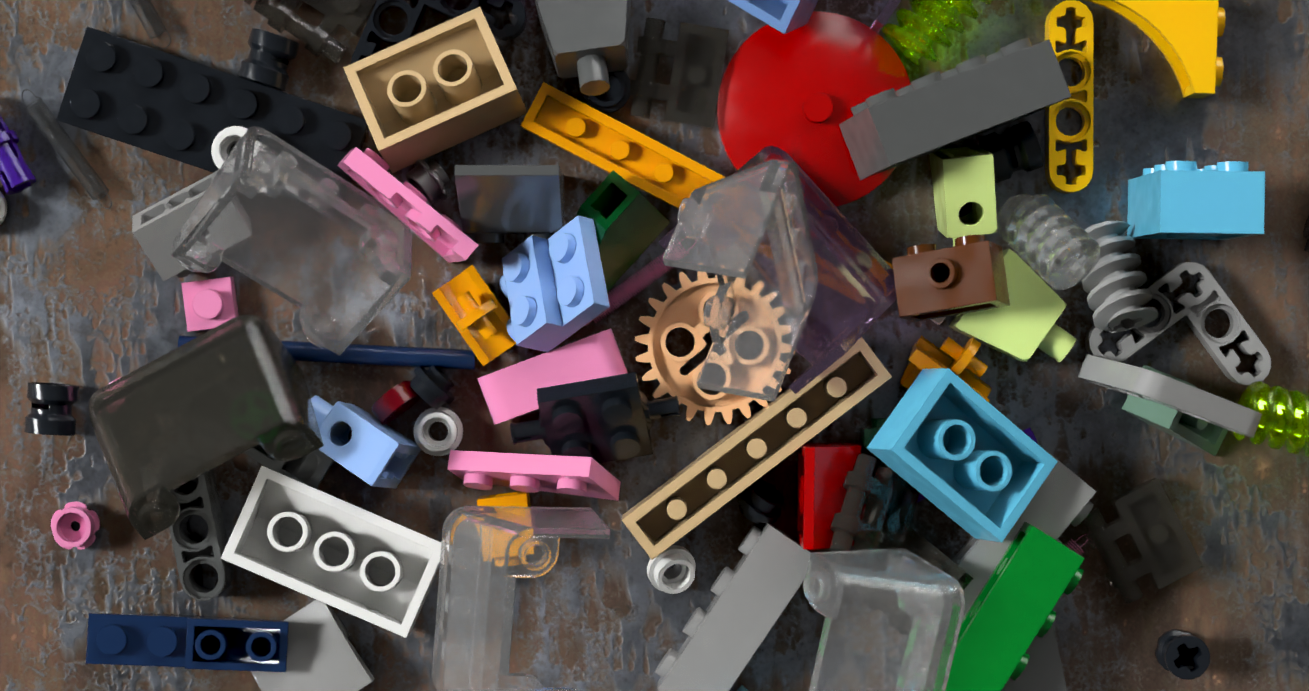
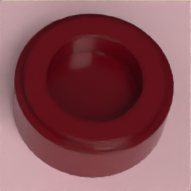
M405 380L383 394L373 404L372 412L381 424L385 425L412 407L420 399V396L412 389L410 381Z

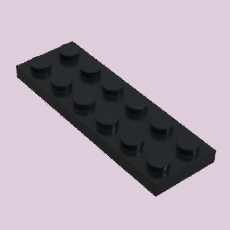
M88 26L56 118L57 121L213 173L219 170L211 154L212 143L215 137L225 128L231 126L245 127L254 132L259 138L263 150L262 159L258 167L245 176H231L222 172L225 177L339 215L341 214L352 178L337 165L355 147L362 151L369 130L366 120ZM238 142L231 146L229 154L232 160L239 161L245 157L246 147L243 143Z

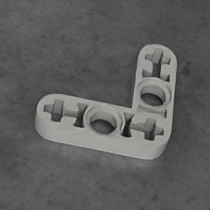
M1184 262L1172 266L1143 288L1152 292V300L1159 304L1162 316L1160 321L1153 327L1147 328L1142 326L1132 329L1135 333L1139 334L1137 340L1134 341L1132 334H1125L1115 343L1118 352L1114 354L1111 351L1100 352L1098 346L1103 342L1100 336L1103 330L1093 325L1085 337V348L1089 355L1122 362L1183 318L1231 382L1239 385H1256L1269 375L1271 369V357L1268 350L1210 271L1202 264L1196 262ZM1182 272L1186 276L1196 274L1199 278V281L1194 285L1197 293L1195 296L1190 292L1182 293L1174 298L1172 302L1179 306L1174 312L1170 300L1160 293L1158 289L1163 285L1165 293H1170L1183 283L1179 276ZM1215 309L1224 311L1230 320L1228 332L1220 338L1212 337L1205 329L1204 321L1206 316ZM1105 331L1108 334L1117 333L1115 331ZM1240 333L1244 340L1236 342V346L1243 354H1255L1257 358L1252 363V367L1255 370L1253 374L1237 372L1235 367L1241 361L1233 349H1226L1224 353L1220 350L1221 346L1233 342Z
M1086 354L1078 378L1087 382L1159 403L1250 438H1254L1262 416L1261 413L1157 372Z

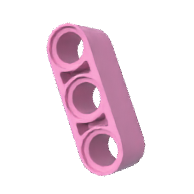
M610 328L551 350L548 353H543L479 377L477 380L495 425L539 409L537 401L538 388L627 374L628 372Z

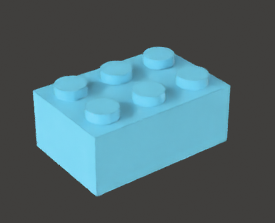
M1166 161L1165 164L1154 165V168H1144L1143 176L1128 180L1127 223L1130 226L1127 229V236H1131L1134 239L1229 240L1264 234L1265 171H1249V162H1217V165L1204 166V169H1197V161Z
M949 368L922 369L867 447L870 452L975 539L1001 543L1058 462Z

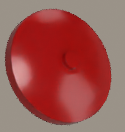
M813 11L806 25L786 34L767 24L752 34L740 46L723 75L717 100V124L721 143L727 157L739 175L756 191L775 202L807 210L829 209L846 205L860 199L881 185L896 167L860 180L839 124L853 117L850 108L865 102V99L892 88L897 91L911 85L910 79L899 56L889 43L872 28L850 17L837 13Z

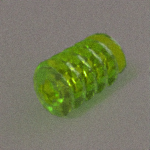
M909 0L913 12L904 8L899 9L896 12V19L900 27L887 23L882 27V32L904 57L913 64L920 66L918 60L921 57L934 63L939 60L932 48L934 43L946 48L952 46L945 32L948 28L961 34L966 31L959 18L961 14L973 19H977L979 14L972 3L974 0ZM979 0L988 5L993 2V0Z
M1262 381L1250 384L1240 396L1237 404L1262 414L1254 438H1250L1252 444L1261 445L1268 435V445L1271 449H1280L1286 441V448L1290 454H1298L1304 447L1305 455L1309 458V396L1298 390L1289 392L1282 386H1272L1270 388L1268 384ZM1233 432L1234 437L1238 441L1245 438L1244 435Z

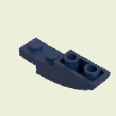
M89 613L86 664L286 672L289 621L145 613Z

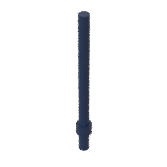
M219 333L218 337L179 336L178 354L217 357L218 362L239 363L240 358L408 367L421 365L428 368L435 365L437 368L475 370L476 356L473 351L462 349L241 339L239 333Z

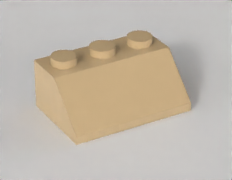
M477 7L343 67L376 147L382 158L390 166L389 169L392 173L415 164L419 159L424 160L527 113L481 7Z

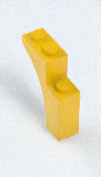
M1085 0L1121 15L1143 31L1161 50L1171 65L1179 82L1183 98L1203 99L1215 94V87H1220L1223 79L1224 64L1222 57H1217V37L1223 36L1226 16L1225 9L1219 7V0Z

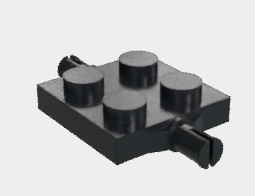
M636 372L538 388L539 420L511 423L510 430L514 445L543 439L544 443L551 449L552 455L592 457L598 463L652 455L653 448L650 435L652 421L677 416L681 417L677 396L648 401L645 394L640 390Z

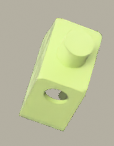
M978 145L941 149L930 153L938 230L946 238H953V247L955 246V239L959 237L996 233L997 213L993 154ZM971 202L969 213L959 217L961 207Z
M1011 249L1003 250L1010 306L956 315L949 327L969 338L974 337L980 343L1018 361L1027 362L1036 349L1039 348L1057 362H1061L1076 342L1074 336L1055 324L1067 304Z

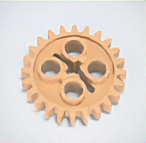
M724 265L718 266L715 278H708L704 267L699 266L697 281L691 282L684 272H680L679 282L681 288L675 290L664 282L661 286L667 299L664 302L654 298H649L648 300L651 307L657 311L655 316L639 317V321L650 327L649 334L635 336V341L648 345V352L638 355L636 361L651 363L652 367L642 376V380L658 379L660 384L652 395L654 398L661 397L666 393H669L672 397L677 396L679 405L682 403L687 406V421H691L697 410L704 411L706 425H711L715 412H721L728 425L732 423V410L737 408L748 419L751 417L749 406L751 401L755 400L765 408L768 406L767 399L763 394L766 388L781 392L782 388L773 379L775 374L791 373V370L780 363L781 356L795 354V349L782 345V338L793 334L794 329L780 328L778 323L789 312L787 309L772 311L770 305L778 295L776 292L769 293L764 297L758 294L762 279H756L749 286L744 285L743 269H739L733 279L729 280L726 279ZM712 296L724 297L731 305V316L723 324H712L704 316V304ZM742 315L749 316L748 324L723 344V348L726 351L723 357L719 358L713 353L705 358L689 374L682 375L680 373V368L707 345L703 339L706 333L710 332L712 335L718 336ZM681 327L691 332L694 337V346L689 354L678 357L672 355L667 350L665 340L671 330ZM748 333L757 335L763 343L762 355L754 362L742 361L736 353L738 339ZM707 366H718L725 373V386L715 394L703 392L698 385L699 373Z

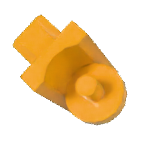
M473 264L432 292L435 299L483 366L516 344L506 328L507 321L511 317Z
M921 335L912 346L908 365L900 380V383L909 389L922 369L949 368L988 402L990 401L988 396L992 391V387L980 379L987 370L988 365L975 357L981 343L974 337L969 339L963 347L948 337L939 349Z

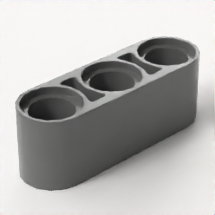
M186 456L170 462L163 469L161 474V490L182 588L190 598L198 601H208L223 593L231 585L234 578V569L232 563L220 559L228 539L213 469L201 457ZM182 466L191 467L198 475V486L193 492L184 491L177 482V474ZM191 515H199L206 520L208 534L204 540H196L188 533L187 522ZM200 564H209L216 569L218 583L215 588H206L199 583L197 569Z

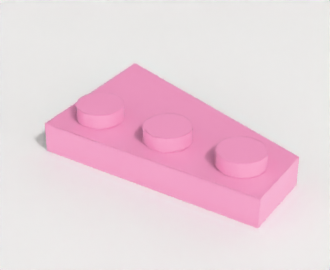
M355 147L337 165L448 263L466 261L479 246L463 233L462 228L444 214H439L426 203L428 201L427 198L417 188L407 181L402 184L387 171L390 166L373 150L367 148L362 152Z
M450 450L447 470L462 479L463 485L468 488L491 490L493 485L521 492L535 493L544 491L619 501L621 481L592 457Z

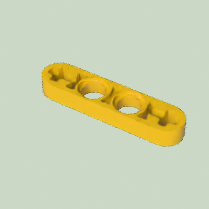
M1066 0L1051 9L1045 21V41L1050 40L1058 63L1064 59H1072L1082 69L1080 82L1076 86H1068L1071 97L1045 108V176L1051 188L1065 194L1074 193L1085 188L1093 175L1094 22L1089 8L1076 0ZM1066 10L1072 11L1073 19L1081 20V27L1072 32V46L1081 43L1082 51L1069 49L1056 52V45L1063 46L1066 44V29L1064 27H1057V20L1065 16ZM1071 108L1080 114L1082 127L1076 135H1064L1058 130L1056 117L1060 110ZM1081 141L1082 150H1072V165L1081 167V175L1074 177L1072 185L1066 184L1065 176L1057 175V167L1066 163V149L1057 152L1056 143L1069 145Z

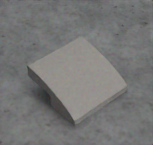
M316 599L283 620L289 621L287 671H251L261 691H359L375 679L348 639L350 634L332 607Z

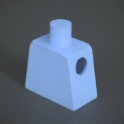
M315 395L308 401L300 415L301 421L317 431L311 442L314 447L373 487L396 489L421 450L415 442L390 426L382 425L377 418L354 404L337 401L333 406ZM352 430V436L349 441V433Z

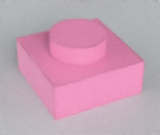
M234 277L181 283L187 332L240 326Z

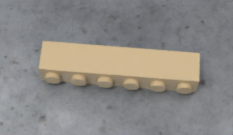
M855 337L768 403L766 408L763 407L622 515V522L653 560L892 377L865 340L862 337Z

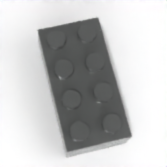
M1028 37L1004 46L1000 51L987 57L982 54L956 65V68L942 74L937 71L910 82L911 85L897 91L892 88L865 99V102L850 108L853 117L839 124L858 176L860 180L1035 114L1071 97L1050 40L1032 46Z

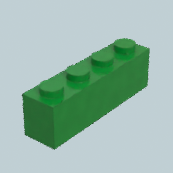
M1024 522L918 691H1001L1009 678L1015 681L1029 661L1030 655L1025 652L1036 636L1042 638L1051 628L1057 615L1053 608L1063 593L1066 595L1071 594L1081 580L1084 570L1080 568V565L1085 558L1033 525Z

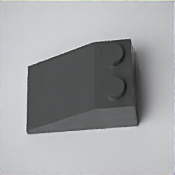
M455 165V182L462 231L465 234H475L476 243H504V234H524V241L531 235L548 239L564 227V174L559 165Z

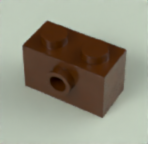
M984 235L959 237L955 239L954 247L938 250L936 244L915 245L907 248V255L892 258L900 318L918 322L1010 306L1002 246L989 240L985 241Z

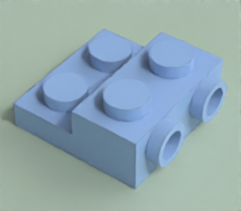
M578 215L548 239L531 235L502 258L503 276L499 280V286L509 300L511 318L507 321L506 328L510 337L516 342V346L548 353L610 307L593 219Z

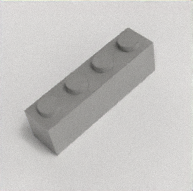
M1056 459L1058 462L1004 541L1001 543L981 540L971 536L918 600V603L954 633L1024 522L1033 525L1062 544L1058 538L1070 524L1074 527L1079 525L1092 510L1094 504L1089 500L1096 491L1058 459Z
M765 523L761 529L754 525L738 547V550L744 555L734 570L726 566L712 585L710 591L716 594L706 611L698 607L683 628L682 632L687 634L688 637L677 652L670 648L657 666L655 673L661 676L657 682V690L729 691L819 559L818 556L811 550L803 549L798 541L773 524Z

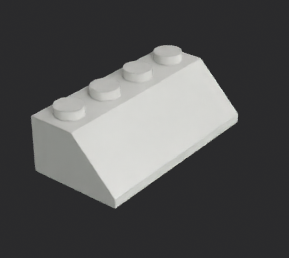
M261 466L220 559L407 638L410 636L426 600L447 545Z

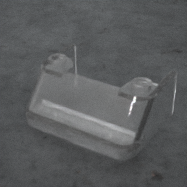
M773 158L697 188L691 193L689 198H684L678 211V224L662 260L664 266L717 275L719 288L715 297L708 299L704 309V325L710 327L713 343L696 381L698 388L775 402L815 299L818 285V269L797 164L794 161Z
M462 506L453 510L447 516L442 528L432 663V682L436 691H578L575 687L544 688L541 682L530 674L509 673L516 578H536L548 573L557 562L560 538L610 539V528L591 508Z

